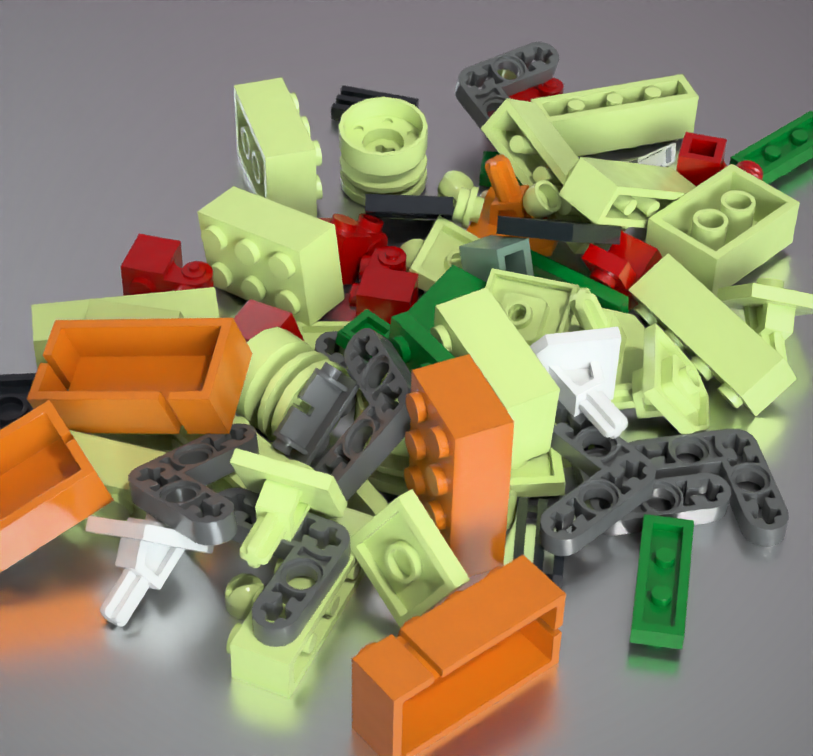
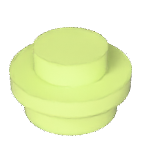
M473 186L472 190L463 187L460 189L452 221L462 223L461 228L467 229L469 221L475 223L479 221L485 198L477 196L479 187Z

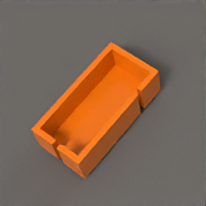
M234 318L55 320L43 353V357L48 363L39 364L27 400L33 409L50 400L67 428L81 433L179 434L181 426H184L188 434H230L253 353Z
M470 354L414 369L411 375V393L406 395V407L410 416V431L405 432V443L409 453V467L404 469L408 491H414L469 577L491 571L500 565L504 566L514 421Z
M50 400L0 430V572L114 501Z
M521 555L505 566L500 565L493 568L485 578L467 589L452 593L442 604L424 615L409 619L400 628L397 638L391 634L379 642H372L366 645L352 658V728L379 756H415L559 663L562 632L558 628L563 625L566 593L529 559Z

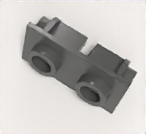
M327 362L324 363L321 370L315 368L298 395V398L312 407L305 414L292 405L273 433L277 438L272 446L287 456L290 455L296 461L309 466L313 459L319 458L326 450L330 440L329 434L338 420L345 417L353 408L356 402V392L359 389L357 382Z

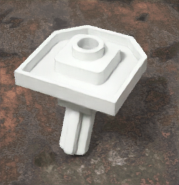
M610 327L546 334L533 343L530 348L560 388L558 400L571 415L575 417L583 413L604 437L612 439L619 437L628 426L627 418L611 402L614 398L621 344L619 328Z
M147 512L145 520L128 517L127 521L89 516L85 531L120 538L115 566L122 571V574L100 607L101 615L115 625H126L148 588L161 589L184 550L212 554L214 545L197 544Z

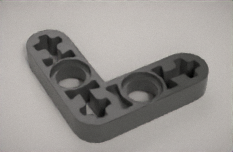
M533 42L463 69L458 76L455 96L481 129L490 118L487 112L496 111L509 96L550 80L555 74L559 62V54L553 46L545 42ZM502 69L512 71L517 78L512 80L505 79L497 71Z
M371 328L359 330L348 342L344 353L345 364L369 405L314 469L315 471L334 476L346 501L355 494L405 437V432L410 431V416L406 407V395L411 393L412 374L393 344ZM386 373H388L385 380L381 384L382 379L384 378ZM370 436H372L370 442L368 443V445H367L366 448L364 449V446H365L366 442L368 441V439L370 438Z
M558 400L555 423L557 425L554 424L550 447L578 469H581L590 478L550 506L542 514L539 540L541 546L547 552L557 556H569L580 551L646 501L653 493L656 469L649 458L620 436L615 439L604 437L583 413L574 417ZM596 444L607 448L609 453L604 456L595 457L587 454L583 449L589 445ZM625 476L628 478V480L623 483V478ZM598 497L607 500L611 506L606 510L597 511L587 507L585 501ZM570 526H572L571 533L566 531ZM556 528L559 531L556 533L553 529Z
M596 444L594 445L595 448L588 450L589 446L583 449L587 454L595 457L604 456L609 453L607 448ZM571 463L579 486L590 477ZM712 473L655 479L651 496L602 534L618 536L642 532L644 514L694 520V525L719 521L725 516L731 497L730 486L722 477ZM625 476L623 478V483L628 480V478ZM699 494H706L709 500H715V501H714V502H708V500H707V498H706L705 496L699 495ZM595 497L585 501L586 506L592 510L601 511L608 509L604 508L606 500L603 498ZM661 497L668 500L673 508L667 511H657L651 508L646 501L650 498Z
M232 424L230 434H206L138 466L128 475L132 502L140 509L197 544L212 546L228 542L238 532L234 504L206 487V485L235 472L230 463L235 448L260 455L256 429L248 424Z
M722 429L629 442L631 446L649 458L656 469L655 479L712 473L726 480L731 489L729 504L741 533L752 544L761 547H771L779 544L784 539L789 520L787 507L757 440L747 431L741 429ZM691 453L699 457L700 461L686 463L678 459L677 455ZM737 456H742L740 464H737ZM743 481H751L758 484L762 489L756 492H749L741 489L737 484ZM759 509H762L761 515L763 519L757 518Z
M238 487L228 488L220 491L218 494L234 504L238 532L231 540L242 544L252 529V524L256 522L255 505L260 494ZM310 512L307 513L291 541L281 540L273 556L284 559V561L252 607L253 634L264 645L279 647L292 643L305 628L349 562L350 536L347 529L337 522ZM297 576L311 577L316 581L312 587L307 589H296L288 584L291 579ZM283 603L286 604V619L278 618L283 611Z

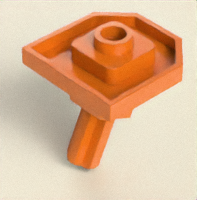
M499 154L485 163V169L492 187L489 188L485 196L478 223L471 222L466 230L480 239L489 235L519 237L496 234L498 216L534 218L527 214L523 207V197L529 186H519L510 160L503 154ZM529 238L530 249L545 257L552 256L558 243L556 240Z

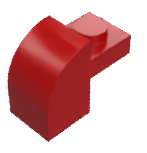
M621 231L620 244H612L609 250L606 251L590 243L582 256V260L591 271L589 276L591 279L629 297L628 311L633 310L638 305V302L628 289L663 258L657 248Z

